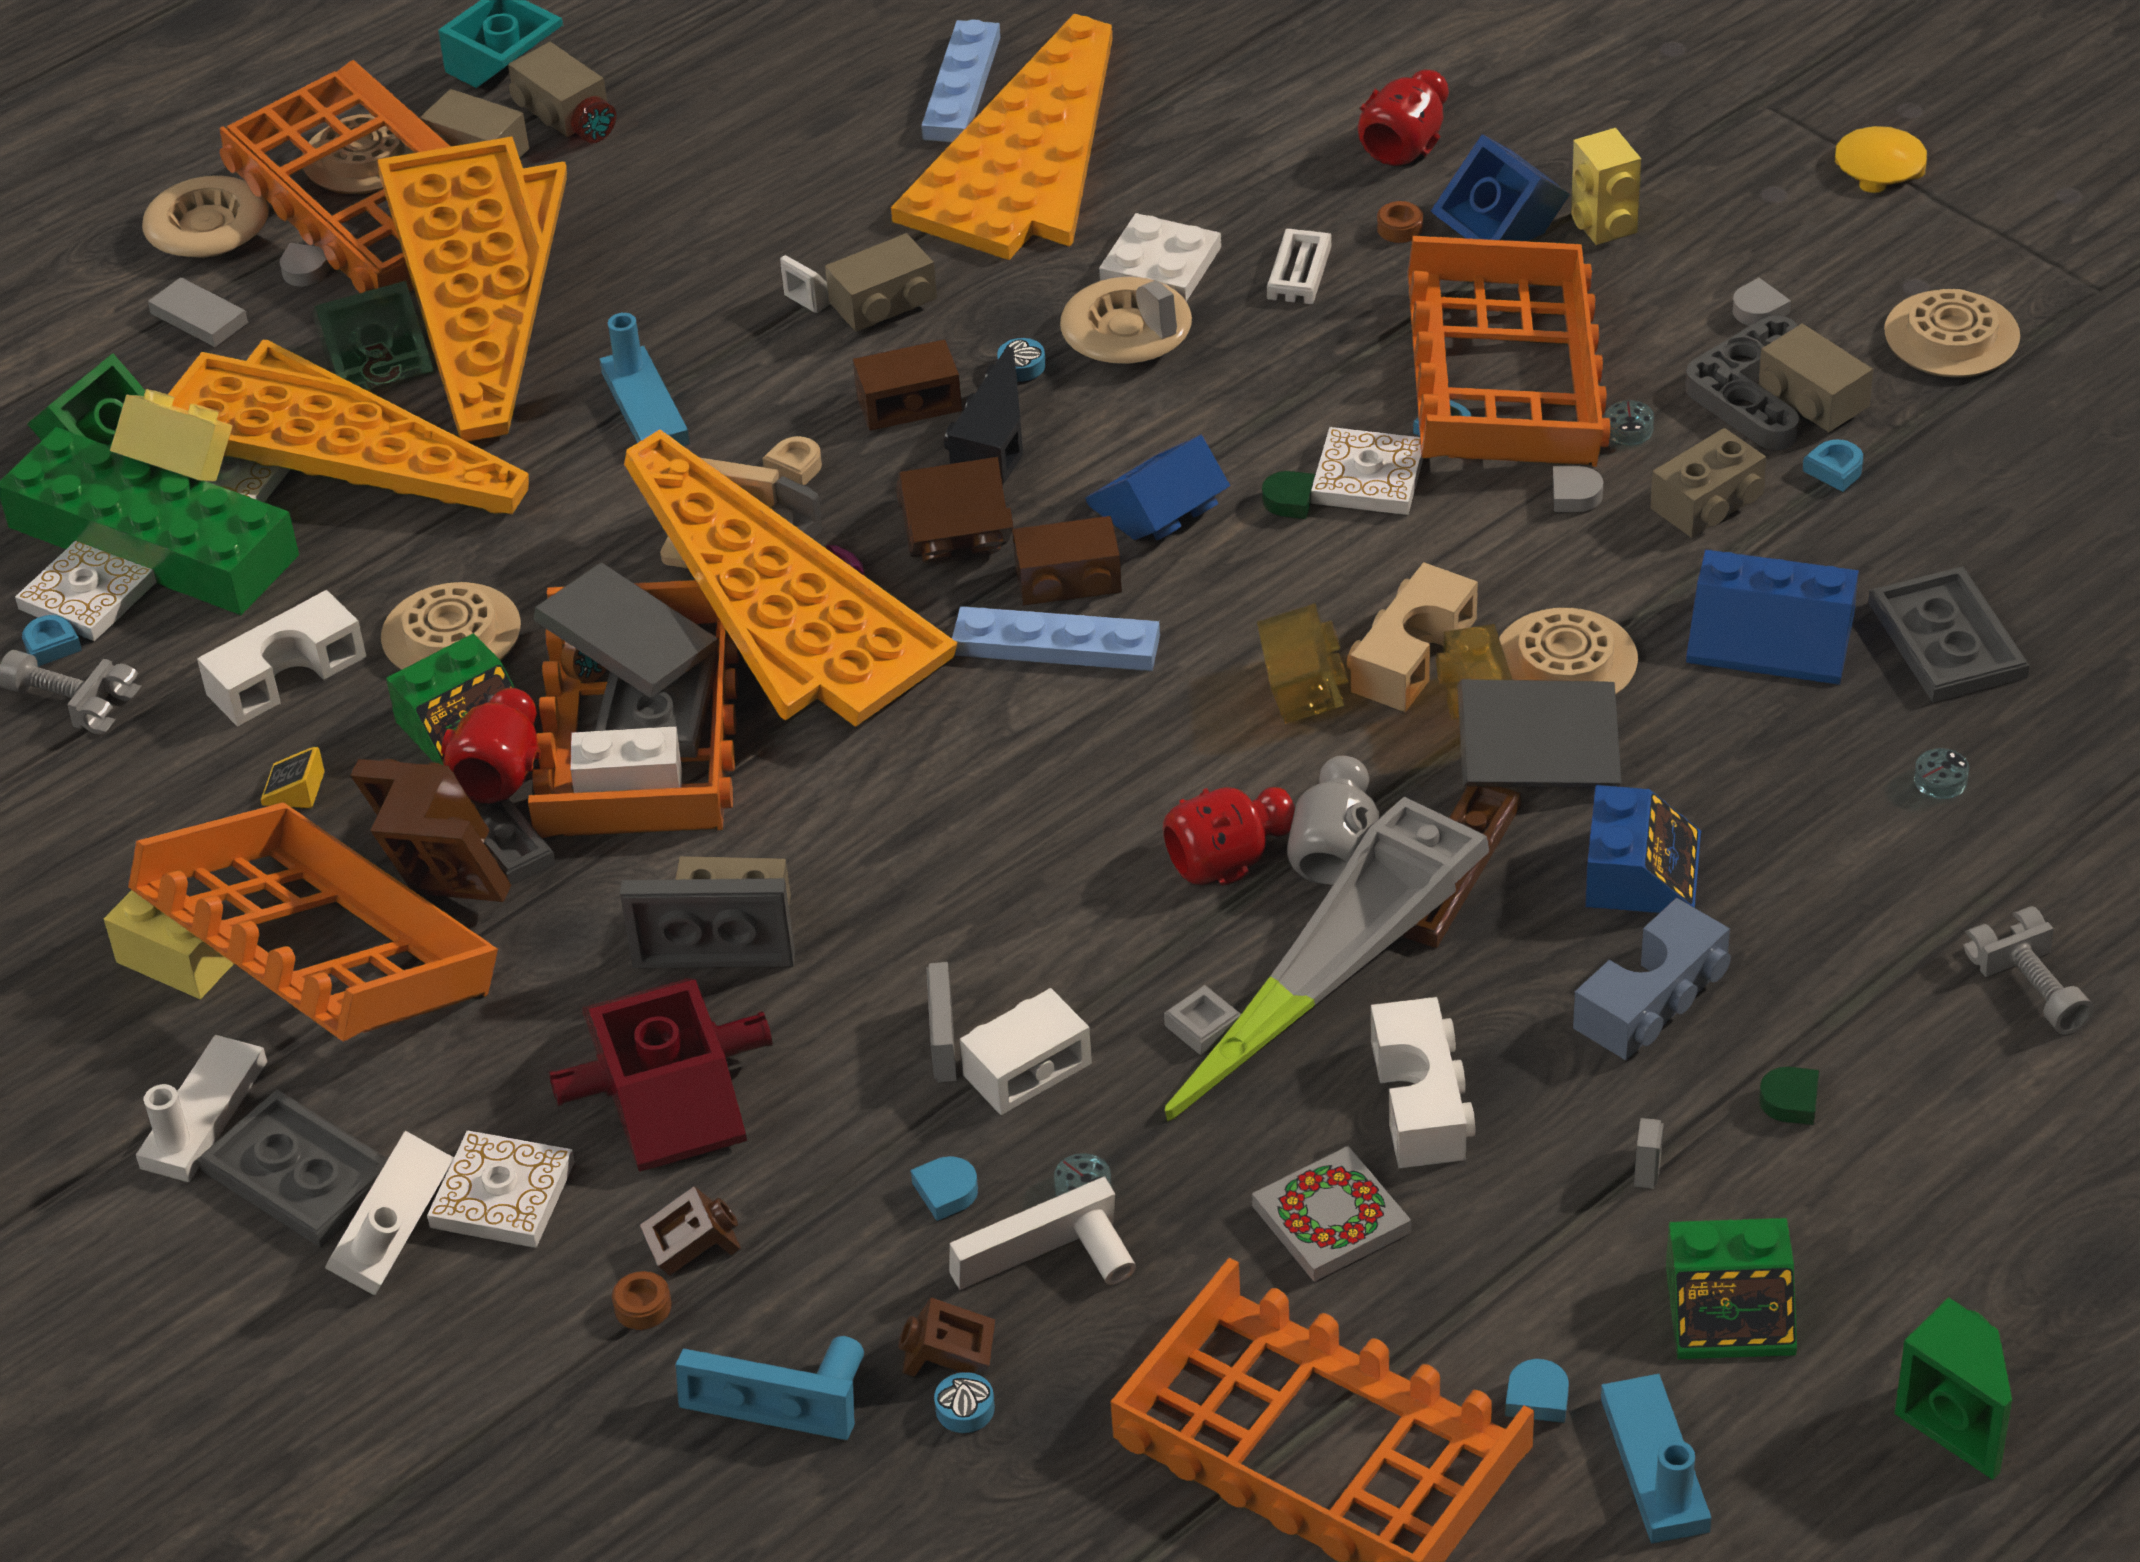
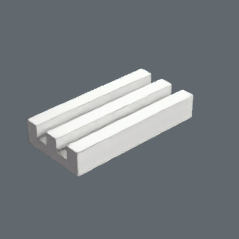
M1296 229L1285 230L1267 285V299L1277 300L1278 294L1281 293L1285 294L1287 302H1295L1297 295L1304 296L1305 304L1314 303L1331 249V234ZM1295 241L1302 242L1290 281H1284L1283 278ZM1313 243H1316L1318 245L1306 283H1302Z

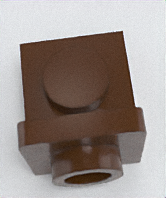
M695 1186L640 1224L658 1267L668 1275L675 1273L715 1243L730 1255L735 1254L741 1249L733 1231L738 1226V1222L729 1206L721 1198L712 1201Z
M930 1298L918 1317L910 1316L902 1329L899 1349L905 1351L903 1374L915 1377L927 1360L962 1373L968 1372L983 1376L990 1365L995 1319Z

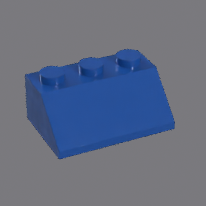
M1705 550L1697 582L1686 663L1840 685L1854 619L1859 570Z

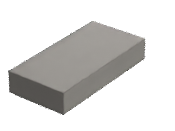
M182 277L148 301L152 315L214 347L248 323L244 309Z
M948 962L929 963V967H926L934 1079L937 1078V1082L957 1081Z

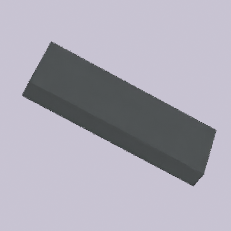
M509 799L494 804L478 803L471 800L490 830L484 844L496 859L497 864L511 883V886L555 865L553 851Z

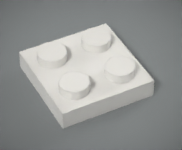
M1135 213L1099 267L1100 281L1116 277L1148 278L1170 286L1187 301L1221 248V233Z

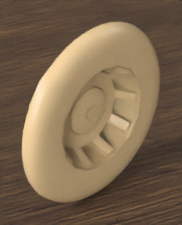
M358 114L345 117L340 121L350 130H353L375 117L371 114ZM328 126L318 132L309 143L316 149L340 135ZM383 126L304 167L303 170L313 183L326 190L342 194H367L383 189L378 173L377 159L414 152L387 127Z
M229 176L197 177L177 183L160 193L147 207L143 216L142 229L146 239L163 252L177 256L197 258L219 256L246 243L263 228L268 218L269 205L263 196L257 197L254 195L244 180Z
M1116 277L1096 282L1076 293L1063 309L1060 328L1067 343L1079 353L1102 362L1130 364L1160 357L1176 348L1189 333L1192 315L1182 295L1170 286L1163 284L1174 294L1177 330L1176 334L1161 339L1145 323L1136 300L1137 288L1155 280L1142 277Z
M1961 289L1927 291L1903 300L1889 313L1884 328L1887 343L1899 359L1919 371L1950 378L1977 376L1999 368L2014 355L2020 342L2019 326L2006 308L1990 298Z
M468 582L435 585L407 597L390 612L382 627L381 644L389 660L402 670L474 633L501 661L511 651L518 639L521 625L520 615L514 603L506 595L489 586Z
M1551 608L1530 613L1509 625L1496 642L1494 663L1502 680L1615 682V694L1617 695L1631 681L1637 668L1638 654L1630 635L1613 620L1601 614L1583 609Z

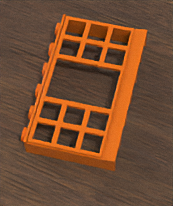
M352 60L337 72L334 71L226 126L227 128L221 127L220 135L223 148L220 149V157L225 167L231 173H238L247 182L254 195L257 197L263 196L272 205L275 213L281 220H288L297 228L301 237L308 245L314 244L323 249L329 264L335 270L341 269L352 280L358 292L363 295L367 294L380 307H383L414 290L403 252L382 262L366 248L391 234L399 240L393 219L377 206L387 200L384 189L332 216L289 175L383 126L387 127L414 153L451 146L356 61ZM361 104L375 118L350 130L336 116ZM326 122L340 136L315 149L300 134ZM290 140L305 155L279 167L265 152ZM367 211L382 226L357 239L341 224Z
M1413 236L1407 273L1421 458L1448 456V458L1585 465L1591 463L1593 467H1597L1600 447H1608L1610 419L1602 418L1606 409L1607 393L1605 386H1598L1602 379L1603 359L1602 355H1595L1599 342L1598 324H1591L1595 314V295L1588 294L1587 292L1590 291L1592 268L1591 264H1584L1582 244ZM1440 280L1473 282L1475 299L1441 297ZM1484 282L1517 284L1519 301L1485 299ZM1528 285L1562 286L1563 303L1531 302ZM1442 308L1476 310L1477 327L1443 326ZM1487 311L1520 312L1522 330L1488 328ZM1531 313L1565 315L1567 332L1533 330ZM1444 337L1568 343L1574 394L1448 387ZM1449 399L1484 401L1486 417L1451 416ZM1495 401L1530 403L1531 420L1497 418ZM1541 404L1575 405L1577 422L1542 420Z
M696 580L634 584L695 624L717 623L716 638H719L720 645L719 660L712 687L713 705L710 748H698L696 758L680 757L681 762L710 761L709 782L682 784V788L574 793L571 776L572 733L578 732L580 696L604 694L607 682L582 683V681L569 677L564 672L561 664V654L565 641L546 629L549 661L543 662L542 672L547 697L539 698L543 733H537L538 747L541 749V757L538 759L540 769L533 770L535 795L528 796L532 827L542 839L560 834L574 836L715 829V827H717V830H723L724 809L733 808L731 777H725V773L735 769L733 740H727V735H736V710L734 704H729V699L738 698L736 668H731V664L739 663L740 651L729 633L724 629L722 622ZM564 587L547 588V598Z
M284 802L136 841L128 885L129 889L343 1042L361 1032L366 1033L480 995L487 996L489 993L498 948ZM271 856L287 867L288 870L266 875L250 864L249 861ZM232 866L251 880L228 886L210 872ZM187 878H196L212 891L189 897L186 895ZM304 879L319 889L321 893L299 898L281 884ZM265 889L284 903L261 909L242 895ZM227 900L245 914L222 920V901ZM337 902L393 941L293 971L295 955L292 949L284 946L271 950L269 953L257 945L259 930L256 924ZM408 951L425 964L408 970H402L386 957ZM371 963L388 976L364 982L347 969ZM332 974L349 986V988H346L343 992L330 995L332 982L328 975Z
M1231 1258L1227 1259L1111 1400L1113 1438L1117 1439L1124 1448L1132 1453L1145 1454L1168 1466L1181 1479L1187 1481L1194 1480L1217 1492L1232 1506L1238 1508L1245 1507L1270 1520L1281 1532L1289 1535L1296 1534L1321 1547L1328 1556L1339 1562H1445L1515 1466L1533 1447V1409L1523 1405L1508 1427L1504 1429L1491 1422L1492 1402L1484 1392L1473 1390L1461 1407L1440 1396V1375L1432 1366L1421 1364L1409 1381L1389 1371V1349L1382 1341L1375 1338L1370 1339L1359 1355L1340 1346L1339 1325L1329 1314H1319L1308 1330L1289 1320V1300L1281 1290L1271 1288L1259 1304L1241 1296L1239 1262ZM1219 1324L1253 1341L1233 1367L1199 1351ZM1266 1348L1300 1365L1280 1392L1246 1375L1247 1371ZM1188 1362L1222 1379L1202 1405L1168 1389ZM1313 1372L1401 1416L1330 1510L1241 1464ZM1235 1386L1270 1403L1249 1430L1215 1413ZM1157 1400L1191 1417L1181 1432L1147 1415ZM1414 1424L1450 1441L1430 1469L1394 1451ZM1204 1425L1239 1442L1228 1457L1194 1440V1437ZM1463 1448L1483 1458L1464 1486L1443 1476ZM1384 1463L1420 1481L1400 1509L1364 1491ZM1435 1488L1454 1499L1434 1526H1431L1413 1515L1432 1489ZM1353 1503L1390 1521L1379 1536L1343 1518ZM1403 1528L1423 1538L1413 1554L1393 1544V1541Z

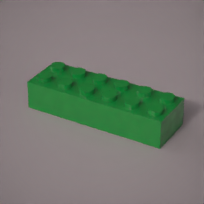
M58 427L53 429L0 480V501L9 528L64 549L78 541L147 567L154 571L156 584L238 615H242L299 556L289 511L207 481L197 480L110 451L111 447Z

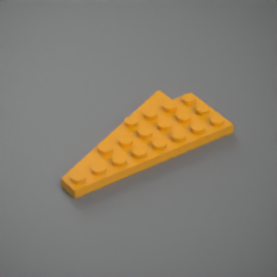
M1073 14L891 207L892 222L1010 260L1032 235L1070 247L1074 241L1113 40L1112 25L1094 20L1088 16Z
M512 136L377 159L378 173L459 437L469 442L507 435L567 180L566 163L564 161L523 168Z
M262 340L246 361L201 352L168 393V395L174 397L172 406L187 411L190 404L207 407L219 412L218 421L233 425L224 457L231 456L255 461L263 466H279L299 470L307 475H323L347 480L355 485L367 484L391 489L399 494H415L435 498L447 504L459 503L483 508L491 513L513 514L529 490V473L268 340Z
M659 429L626 450L624 466L777 713L785 721L818 699L856 727L954 658L957 647L956 641Z

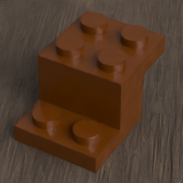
M998 457L899 472L896 491L899 507L903 509L910 557L922 556L924 563L938 562L952 558L951 552L954 550L971 548L972 555H983L1000 551V544L1008 542L1014 526L1011 508H1006Z
M358 759L350 776L377 815L370 831L411 890L422 895L496 902L505 901L511 883L484 844L490 830L449 766L435 762L415 764L403 763L393 759H383L382 761Z

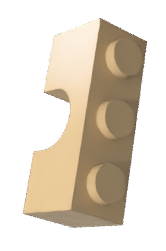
M1423 562L1411 579L1406 578L1403 580L1398 588L1396 598L1386 610L1381 609L1377 613L1372 628L1362 641L1357 640L1352 645L1347 657V668L1351 670V692L1406 712L1430 681V643L1454 649L1476 621L1478 582Z

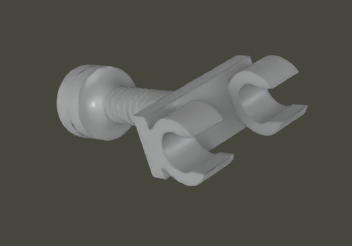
M17 650L9 651L0 664V686L2 688L23 694L33 686L70 697L72 699L67 705L73 727L79 729L84 727L98 735L106 733L116 720L106 717L113 708L110 703L104 700L110 693L119 700L129 701L141 688V685L131 684L139 674L135 669L126 664H116L114 666L112 661L103 659L86 681L39 668L35 656Z
M2030 906L2012 913L2020 923L2010 926L2013 933L2012 936L1999 941L1994 931L1987 924L1964 931L1973 940L1963 944L1965 952L1974 964L1980 965L1981 973L1988 977L2017 966L2046 1000L2047 1003L2043 1010L2044 1016L2059 1034L2067 1035L2074 1033L2085 1026L2091 1019L2094 1005L2086 995L2075 986L2064 988L2038 958L2051 953L2054 928L2049 922L2045 923L2042 914L2036 907Z

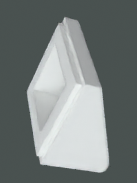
M786 255L780 258L785 296L815 313H819L830 305L827 282L818 273Z

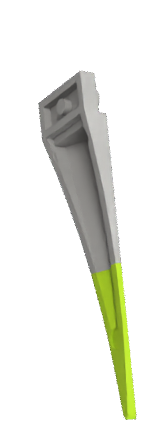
M1406 797L1399 800L1368 829L1321 905L1274 972L1220 1042L1165 1106L1167 1122L1177 1117L1456 892L1455 883L1489 853L1487 836Z

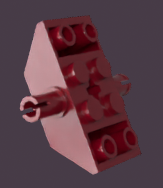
M690 978L582 1007L583 1015L597 1052L596 1060L548 1072L558 1107L563 1106L565 1103L606 1092L607 1097L612 1096L639 1172L747 1141L726 1058L773 1045L768 1021L763 1011L757 1013V1015L717 1026L710 1019L696 979Z

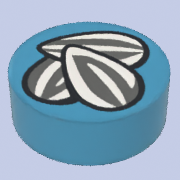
M1012 339L1002 344L998 349L997 358L999 359L1007 346L1014 348L1016 376L1019 382L1032 380L1041 375L1045 369L1044 348L1033 339Z
M968 1372L953 1374L945 1378L936 1388L934 1395L936 1415L939 1422L945 1428L958 1433H969L983 1428L992 1419L995 1411L993 1389L990 1383L982 1376Z

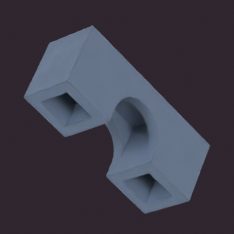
M1678 898L1674 899L1643 928L1641 966L1648 969L1649 972H1632L1608 960L1575 991L1573 1029L1624 1060L1630 1058L1642 1045L1649 1046L1658 1037L1663 1025L1676 1013L1683 1014L1692 1005L1698 992L1710 981L1713 983L1717 982L1725 974L1731 960V956L1728 953L1730 928Z

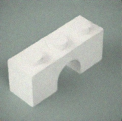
M325 590L197 658L206 695L238 727L281 704L274 677L278 672L286 668L302 666L314 670L325 680L366 658V652L359 621L330 592Z
M1437 997L1371 1005V1044L1380 1083L1395 1081L1414 1083V1085L1389 1089V1127L1398 1168L1466 1160V1137L1475 1136V1118L1471 1102L1462 1103L1460 1094L1465 1093V1076L1462 1061H1452L1450 1052H1454L1456 1049L1452 1019H1442Z

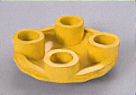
M1872 126L1857 129L1843 136L1836 145L1835 163L1851 177L1859 180V187L1869 193L1882 192L1890 184L1905 182L1908 179H1919L1924 176L1926 171L1927 150L1921 141L1910 133L1896 128Z

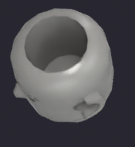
M1336 756L1329 759L1321 768L1320 784L1311 786L1298 798L1287 845V856L1293 869L1311 882L1334 885L1368 829L1379 819V811L1373 800L1365 794L1370 778L1365 765L1360 760L1349 756Z

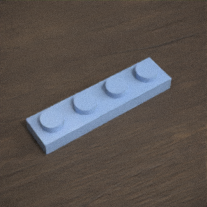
M980 20L956 21L921 125L923 140L953 142L974 120L1000 40L999 23L983 22Z
M960 606L952 639L957 642L954 656L1153 671L1160 638L1159 621Z

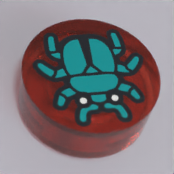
M591 96L584 99L573 112L571 118L572 130L588 143H597L604 140L615 126L617 117L615 108L599 96Z

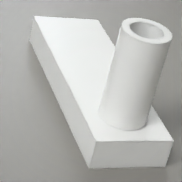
M215 1035L178 1091L166 1084L157 1085L149 1089L144 1096V1103L152 1131L136 1153L140 1169L190 1182L200 1167L198 1157L216 1142L266 1065L267 1059L264 1048Z
M405 1131L339 1241L325 1268L367 1292L376 1295L448 1171L454 1157Z
M1105 1176L950 1243L949 1272L959 1290L1079 1238L1108 1285H1115L1129 1278L1135 1272L1136 1264L1112 1226L1114 1222L1115 1193Z

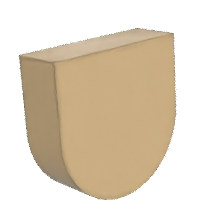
M799 436L782 440L762 458L764 468L777 469L780 478L784 476L800 485H806L820 471L822 466L819 445L812 439Z

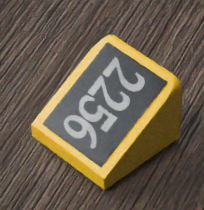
M308 748L274 763L261 797V804L271 806L284 802L290 807L312 808L325 772L319 748Z

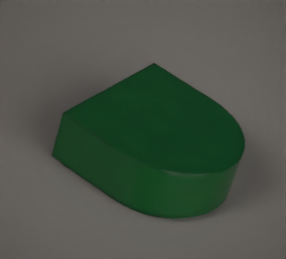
M1280 471L1268 476L1262 484L1263 506L1270 513L1278 516L1306 519L1311 504V489L1316 474Z
M1779 1067L1765 1074L1760 1083L1759 1104L1765 1114L1781 1122L1814 1125L1819 1070Z

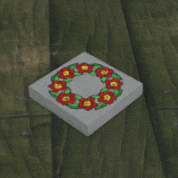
M1349 1146L1252 1193L1253 1208L1313 1282L1411 1233V1219Z

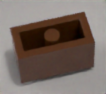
M945 339L853 359L856 395L869 431L962 411L959 373Z
M1111 516L1012 530L1015 568L1023 606L1122 592L1120 553Z

